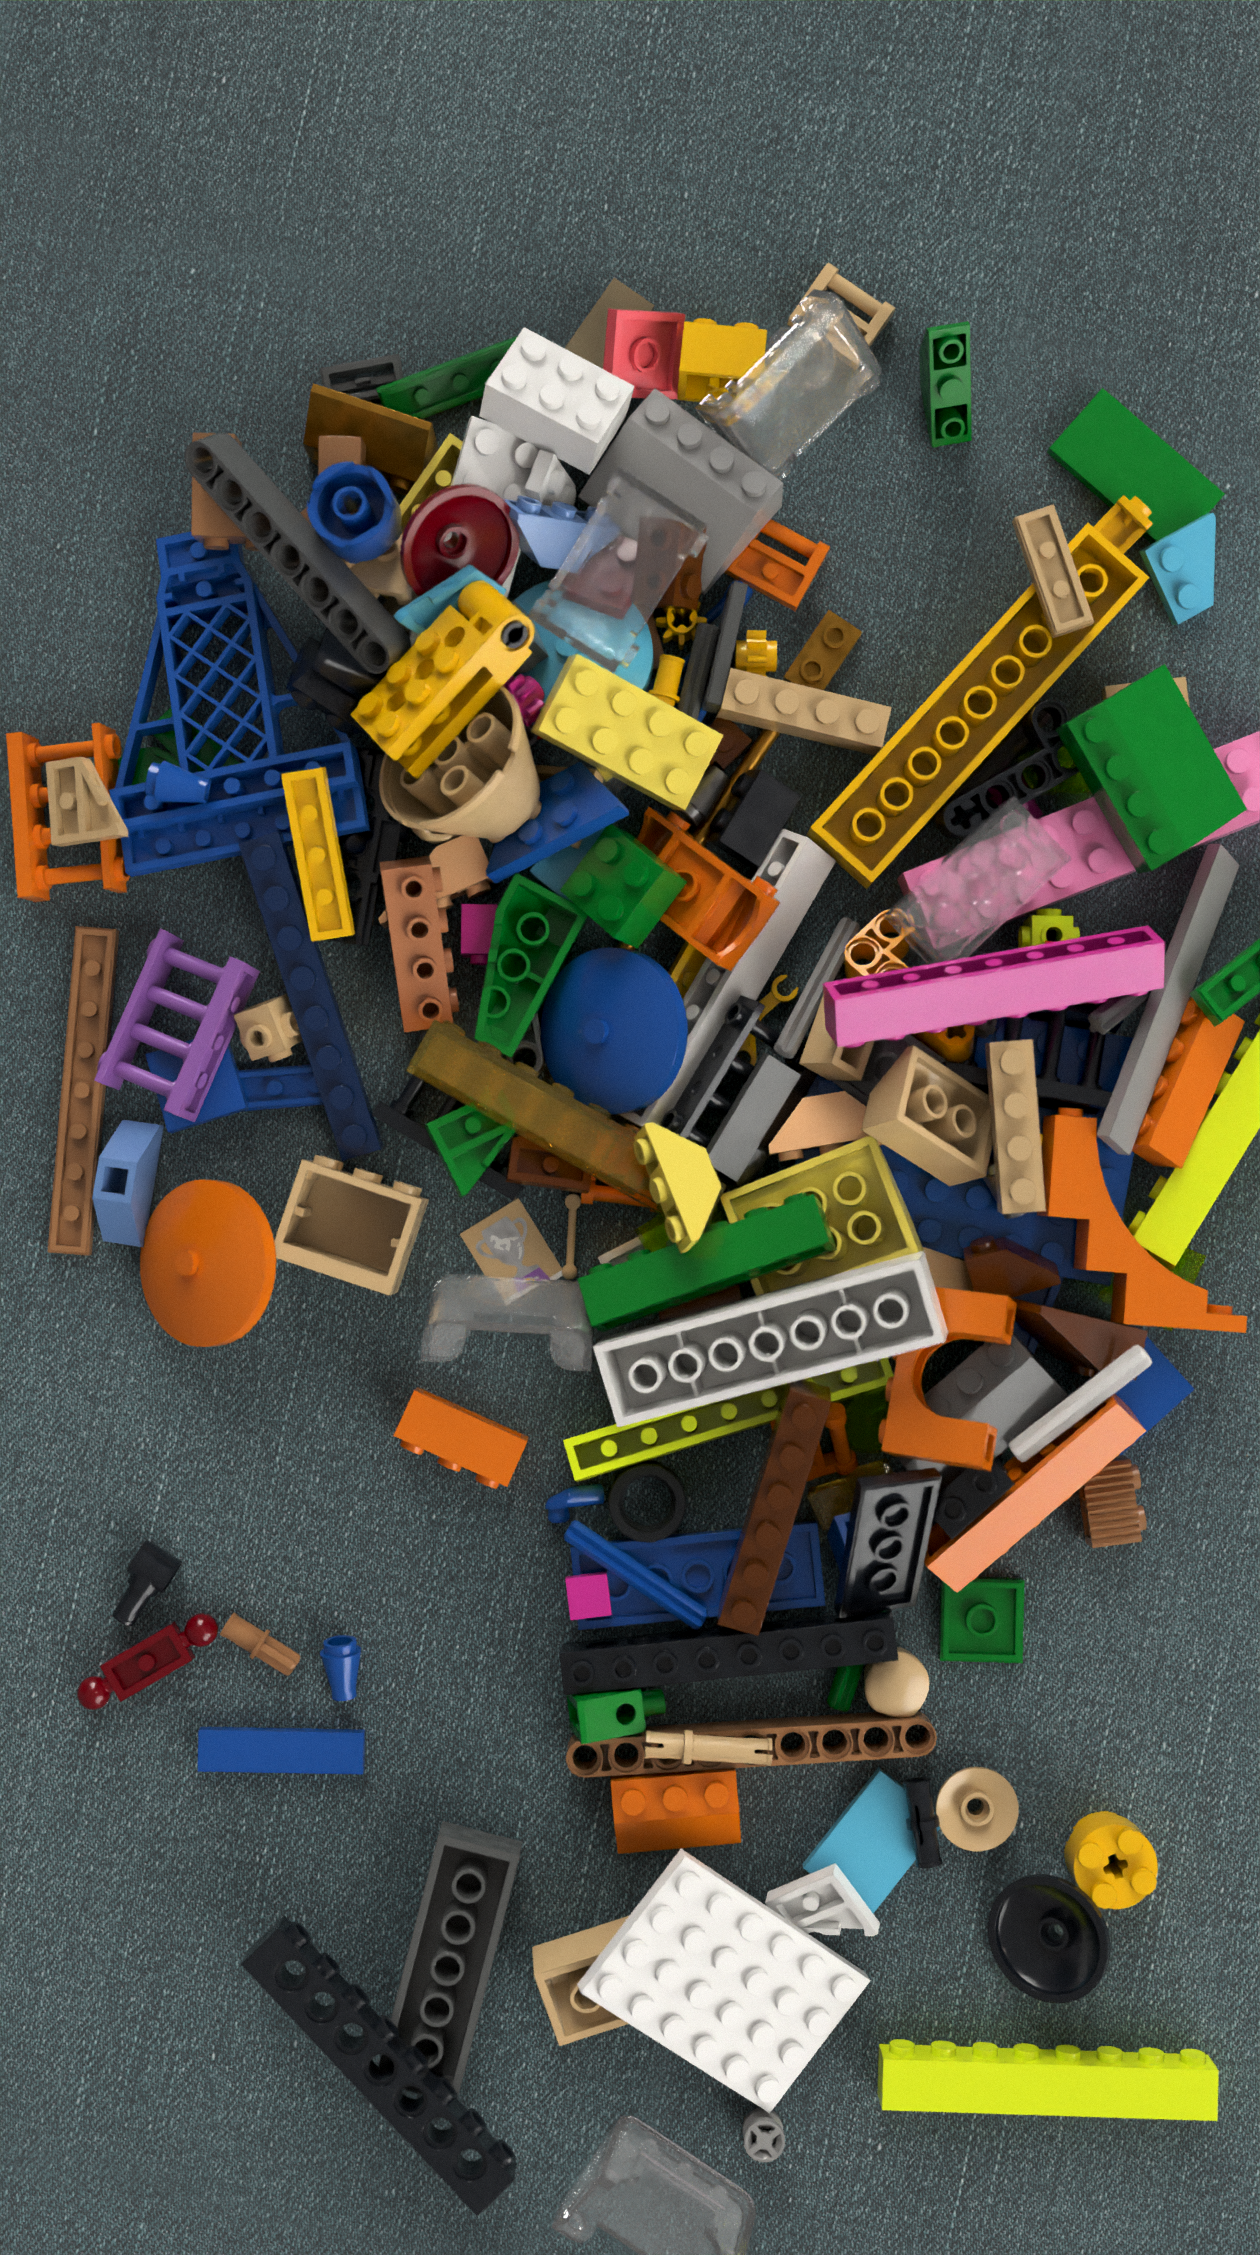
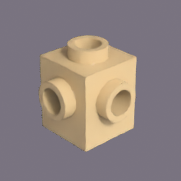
M287 994L254 1004L233 1015L240 1031L241 1043L248 1051L251 1061L266 1056L270 1063L292 1055L291 1047L303 1041Z

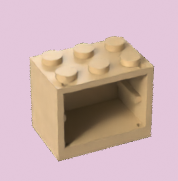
M315 1154L313 1161L302 1159L274 1240L276 1258L389 1296L397 1293L429 1199L420 1196L422 1189L400 1181H394L393 1187L382 1184V1175L361 1168H355L353 1174L343 1171V1162L326 1156Z

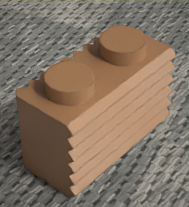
M1124 1455L1115 1457L1101 1472L1094 1475L1078 1489L1085 1542L1091 1548L1142 1542L1141 1530H1146V1516L1143 1506H1137L1135 1489L1141 1488L1140 1473L1137 1465L1132 1464L1131 1460Z

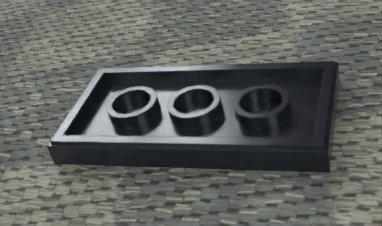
M936 1467L857 1478L834 1605L839 1618L916 1606L941 1482V1475Z

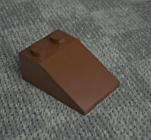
M1011 1298L1017 1303L1015 1321L1055 1359L1071 1363L1070 1372L1094 1377L1132 1346L1139 1345L1144 1349L1148 1333L1146 1330Z

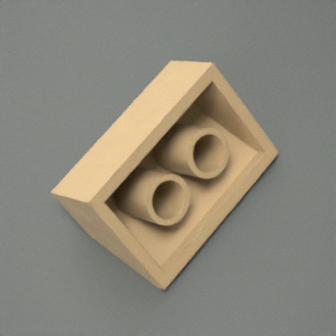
M916 1046L907 1047L870 1092L861 1130L948 1186L986 1177L993 1145L989 1095Z
M629 1916L532 1947L534 1977L559 2046L628 2024L581 1994L577 1984Z

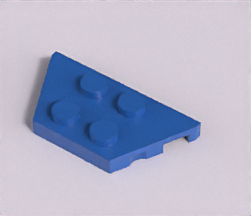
M579 761L540 782L539 801L542 804L539 815L535 819L526 821L518 830L506 836L502 841L495 843L486 869V876L497 884L628 816L629 810Z

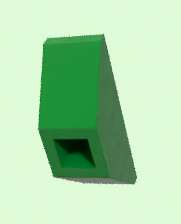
M966 321L927 328L919 349L920 388L931 447L972 441L970 324Z

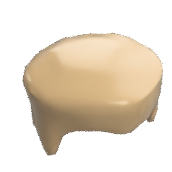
M897 1647L898 1661L866 1664L864 1669V1691L869 1705L876 1712L894 1718H908L916 1715L923 1705L929 1691L930 1682L925 1667L915 1655L902 1647Z

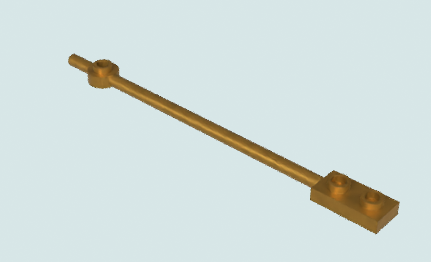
M828 610L782 680L825 690L860 638L862 631ZM767 729L762 730L729 779L730 782L721 793L707 821H701L692 834L693 839L705 846L708 837L713 831L710 829L712 819L721 808L726 809L733 797L731 788L734 782L742 773L745 772L747 774L748 770H756L780 732ZM622 941L616 947L635 950V947Z

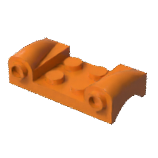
M648 807L644 813L642 829L637 839L687 881L686 885L659 920L715 964L731 971L781 903L774 897L778 890L759 876L754 881L749 880L693 839V836L687 831L691 824L673 811H670L668 816H665Z

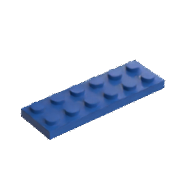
M816 1521L796 1522L793 1524L766 1611L826 1606L818 1525ZM742 1528L674 1534L652 1543L638 1542L632 1539L609 1542L705 1607L708 1611L707 1617L718 1616L720 1599ZM572 1545L570 1546L573 1575L607 1571L612 1615L578 1619V1630L680 1620Z

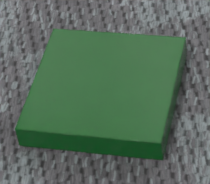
M977 1577L956 1593L940 1579L939 1660L1023 1663L1025 1580L1023 1578Z

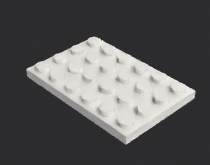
M680 1849L584 1974L577 1986L580 1993L770 2113L871 1980L863 1970Z

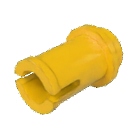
M661 654L653 690H649L648 693L674 707L675 703H679L680 697L677 696L685 660L676 656Z

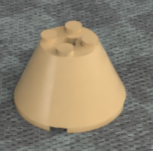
M504 686L494 694L418 779L411 775L398 761H395L385 753L380 770L379 790L382 803L388 813L401 824L413 829L485 838L492 843L502 841L506 836L518 830L526 821L535 819L539 815L542 804L539 801L540 782L518 703Z

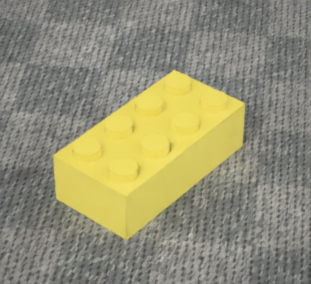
M578 653L568 656L544 703L545 705L542 707L530 731L673 810H686L724 736Z

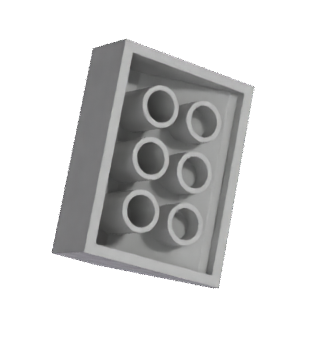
M654 388L629 416L582 489L578 500L587 507H597L611 514L610 519L624 529L623 534L636 542H640L642 517L685 519L707 525V545L703 555L701 572V593L705 595L782 507L783 482Z

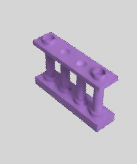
M159 929L156 938L148 946L146 962L110 1045L99 1059L97 1065L98 1072L94 1081L120 1090L124 1080L165 1096L167 1099L164 1107L165 1111L195 1122L237 1026L233 1015L244 1010L260 971L233 957H229L226 966L221 968L181 952L180 949L184 940L168 931ZM173 966L216 983V989L209 1004L205 1006L164 989ZM157 1004L199 1021L200 1026L193 1042L188 1044L147 1027ZM140 1042L183 1059V1066L177 1080L172 1082L131 1065Z

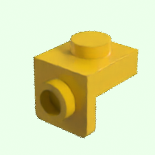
M1123 495L1096 523L1094 528L1124 554L1151 527L1153 523L1148 517L1152 512L1138 497L1134 496L1129 500Z

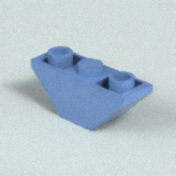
M518 496L517 501L503 499L511 508L509 516L519 533L520 550L543 568L576 572L623 535L624 529L610 519L611 514L597 507H588L587 511H579L574 506L559 501H554L552 506H547L527 496Z
M122 1120L100 1154L92 1200L103 1241L143 1247L150 1215L163 1125Z

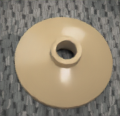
M968 1767L952 1774L941 1786L936 1799L935 1812L939 1816V1827L950 1842L964 1850L980 1852L999 1846L1011 1835L1018 1820L1019 1805L1014 1789L1001 1774L985 1767ZM979 1799L981 1800L979 1810L969 1811L967 1809L969 1801Z

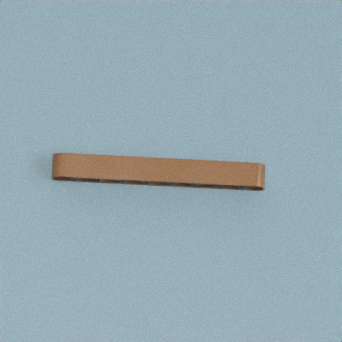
M920 1711L908 1718H894L879 1712L659 1725L646 1726L645 1731L642 1733L587 1744H581L574 1734L568 1742L566 1762L573 1774L584 1778L766 1766L692 1760L691 1764H682V1759H645L644 1746L657 1747L659 1744L645 1742L646 1730L683 1734L684 1730H693V1735L739 1738L755 1735L761 1739L772 1738L773 1751L755 1750V1753L772 1755L771 1766L921 1757L933 1750L936 1745L937 1735L928 1717ZM918 1724L926 1727L925 1734L920 1740L914 1742L905 1739L906 1732L911 1726ZM879 1727L885 1730L884 1737L880 1742L869 1744L864 1741V1735L870 1728ZM830 1730H839L844 1735L841 1743L831 1747L822 1743L825 1733ZM794 1732L803 1737L801 1744L797 1748L786 1749L781 1745V1740L787 1733ZM622 1743H631L638 1749V1752L631 1759H622L617 1756L615 1749ZM583 1745L590 1746L597 1755L591 1761L581 1762L574 1756L575 1749Z

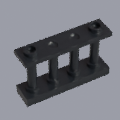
M740 995L737 1002L729 1007L725 1014L724 1024L676 1105L663 1117L661 1127L707 1148L712 1137L694 1127L706 1105L726 1116L734 1103L715 1090L728 1069L746 1081L755 1066L737 1055L750 1033L772 1049H774V1045L780 1036V1033L758 1019L765 1005ZM804 1037L795 1056L792 1059L785 1058L784 1062L785 1065L801 1074L740 1179L736 1182L721 1172L717 1175L737 1188L755 1181L770 1155L768 1145L802 1098L805 1097L818 1075L799 1064L808 1040L806 1037Z
M1101 1003L1090 1004L1089 1006L1073 1004L1060 1011L1046 1009L1029 1012L1026 1015L1027 1017L1049 1020L1041 1072L1036 1075L1038 1107L1058 1110V1108L1083 1109V1115L1103 1119L1113 1093L1103 1091L1102 1087L1098 1085L1106 1034H1101L1098 1031L1095 1033L1091 1030L1089 1031L1081 1082L1077 1083V1085L1061 1083L1060 1078L1057 1077L1065 1024L1089 1028L1091 1024L1088 1016ZM1007 1017L1003 1041L1021 1039L1024 1017ZM1124 1019L1115 1027H1113L1109 1032L1116 1033L1122 1025V1023L1124 1022ZM974 1034L973 1051L969 1059L963 1063L946 1061L944 1066L989 1095L987 1069L978 1067V1063L974 1061L978 1036Z
M435 1029L432 1035L424 1030L421 1032L419 1038L431 1046L398 1100L393 1099L390 1105L379 1101L372 1113V1116L439 1156L426 1128L411 1119L414 1113L411 1109L444 1054H447L466 1067L434 1120L459 1109L480 1075L501 1087L500 1089L509 1105L516 1096L536 1108L521 1135L542 1131L550 1117L559 1123H562L565 1119V1116L558 1112L562 1104L542 1092L538 1099L473 1061L455 1050L453 1047L457 1041L438 1029ZM508 1154L503 1164L498 1163L495 1169L488 1166L478 1180L515 1201L523 1186L517 1183L506 1182Z

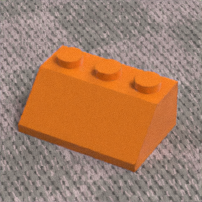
M735 1768L610 1777L618 1854L741 1843Z

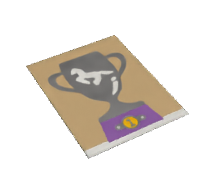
M519 1198L460 1234L506 1311L562 1277L560 1264Z

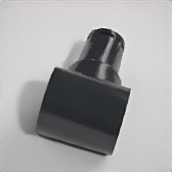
M146 1540L127 1569V1573L130 1574L128 1578L129 1586L114 1610L113 1617L124 1625L133 1626L149 1599L157 1596L158 1592L163 1593L179 1570L182 1561Z

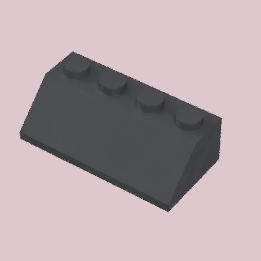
M1014 1332L1011 1345L985 1342L924 1395L929 1407L939 1416L988 1423L997 1428L994 1461L1010 1448L1009 1443L1011 1440L1069 1396ZM897 1457L908 1471L936 1467L941 1475L938 1494L967 1469L965 1467Z

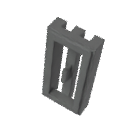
M399 353L319 368L323 387L341 393L376 388L404 378ZM394 368V373L364 377L331 385L330 381L332 379ZM376 390L350 394V396L374 404L381 403Z

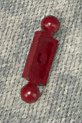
M205 1613L196 1614L187 1621L183 1632L180 1631L174 1621L100 1665L106 1677L91 1676L80 1683L77 1690L79 1703L89 1710L100 1709L107 1704L113 1691L119 1701L122 1702L192 1661L195 1655L190 1648L191 1645L205 1647L216 1639L218 1634L216 1620Z

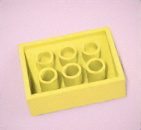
M870 1135L719 1195L730 1224L743 1220L744 1214L750 1210L760 1207H767L768 1210L782 1206L784 1205V1199L798 1193H807L808 1196L814 1194L822 1203L837 1250L750 1280L756 1296L924 1251L910 1213L879 1143Z

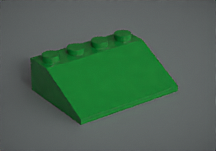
M1165 664L1055 729L1138 874L1150 872L1163 865L1247 810Z

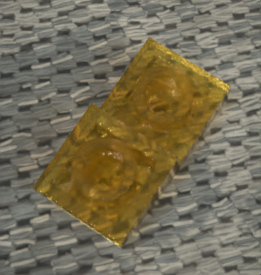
M887 1458L858 1466L854 1471L848 1473L845 1478L809 1488L807 1498L823 1531L830 1528L834 1516L851 1512L857 1478L894 1473Z

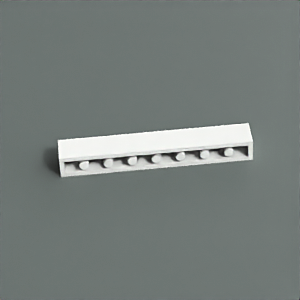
M783 828L781 829L751 880L754 881L759 876L778 890L774 897L781 903L731 971L715 964L708 957L706 958L683 998L687 1016L688 1036L685 1056L678 1075L668 1090L654 1103L641 1110L619 1115L640 1128L650 1122L660 1126L665 1114L676 1105L724 1024L725 1014L729 1007L737 1002L740 995L756 1001L836 862L833 857L810 838Z

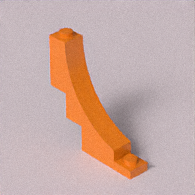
M1058 1108L1057 1115L1044 1116L1041 1154L1046 1211L1037 1212V1216L1077 1219L1074 1269L1114 1272L1110 1321L1130 1325L1246 1333L1247 1316L1232 1314L1233 1306L1207 1304L1208 1290L1187 1282L1165 1268L1136 1241L1125 1226L1112 1203L1101 1171L1097 1147V1118L1083 1117V1109Z

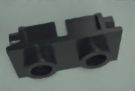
M993 1459L991 1472L967 1468L938 1494L933 1518L951 1539L956 1537L1015 1485L1007 1475L1009 1472L999 1460L994 1461Z

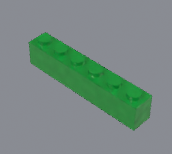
M798 1193L784 1199V1205L768 1210L767 1207H760L746 1212L743 1220L731 1224L727 1221H722L707 1226L704 1229L705 1233L701 1234L700 1239L686 1252L680 1253L676 1242L673 1243L671 1240H668L665 1243V1248L653 1252L649 1249L639 1250L629 1254L626 1257V1262L614 1266L611 1263H605L590 1268L588 1270L589 1275L577 1280L591 1326L601 1332H605L837 1250L822 1203L814 1194L808 1196L807 1193Z

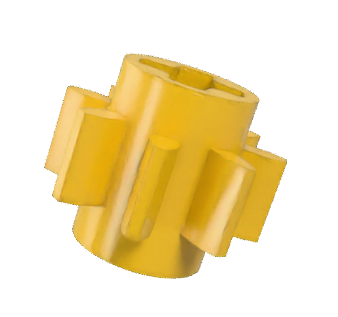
M699 601L697 610L663 608L667 617L656 618V626L666 628L662 639L663 643H667L672 639L678 642L679 649L683 650L686 641L690 639L694 641L697 625L699 623H707V618L697 617L701 604ZM675 617L679 620L688 617V628L684 625H680L677 628L674 627Z
M747 630L746 640H736L735 669L766 676V672H776L777 641H767L766 630Z

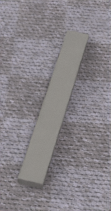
M1208 844L1165 954L1164 988L1151 991L1099 1126L1097 1136L1117 1154L1130 1155L1190 998L1189 993L1193 990L1240 866L1221 844Z

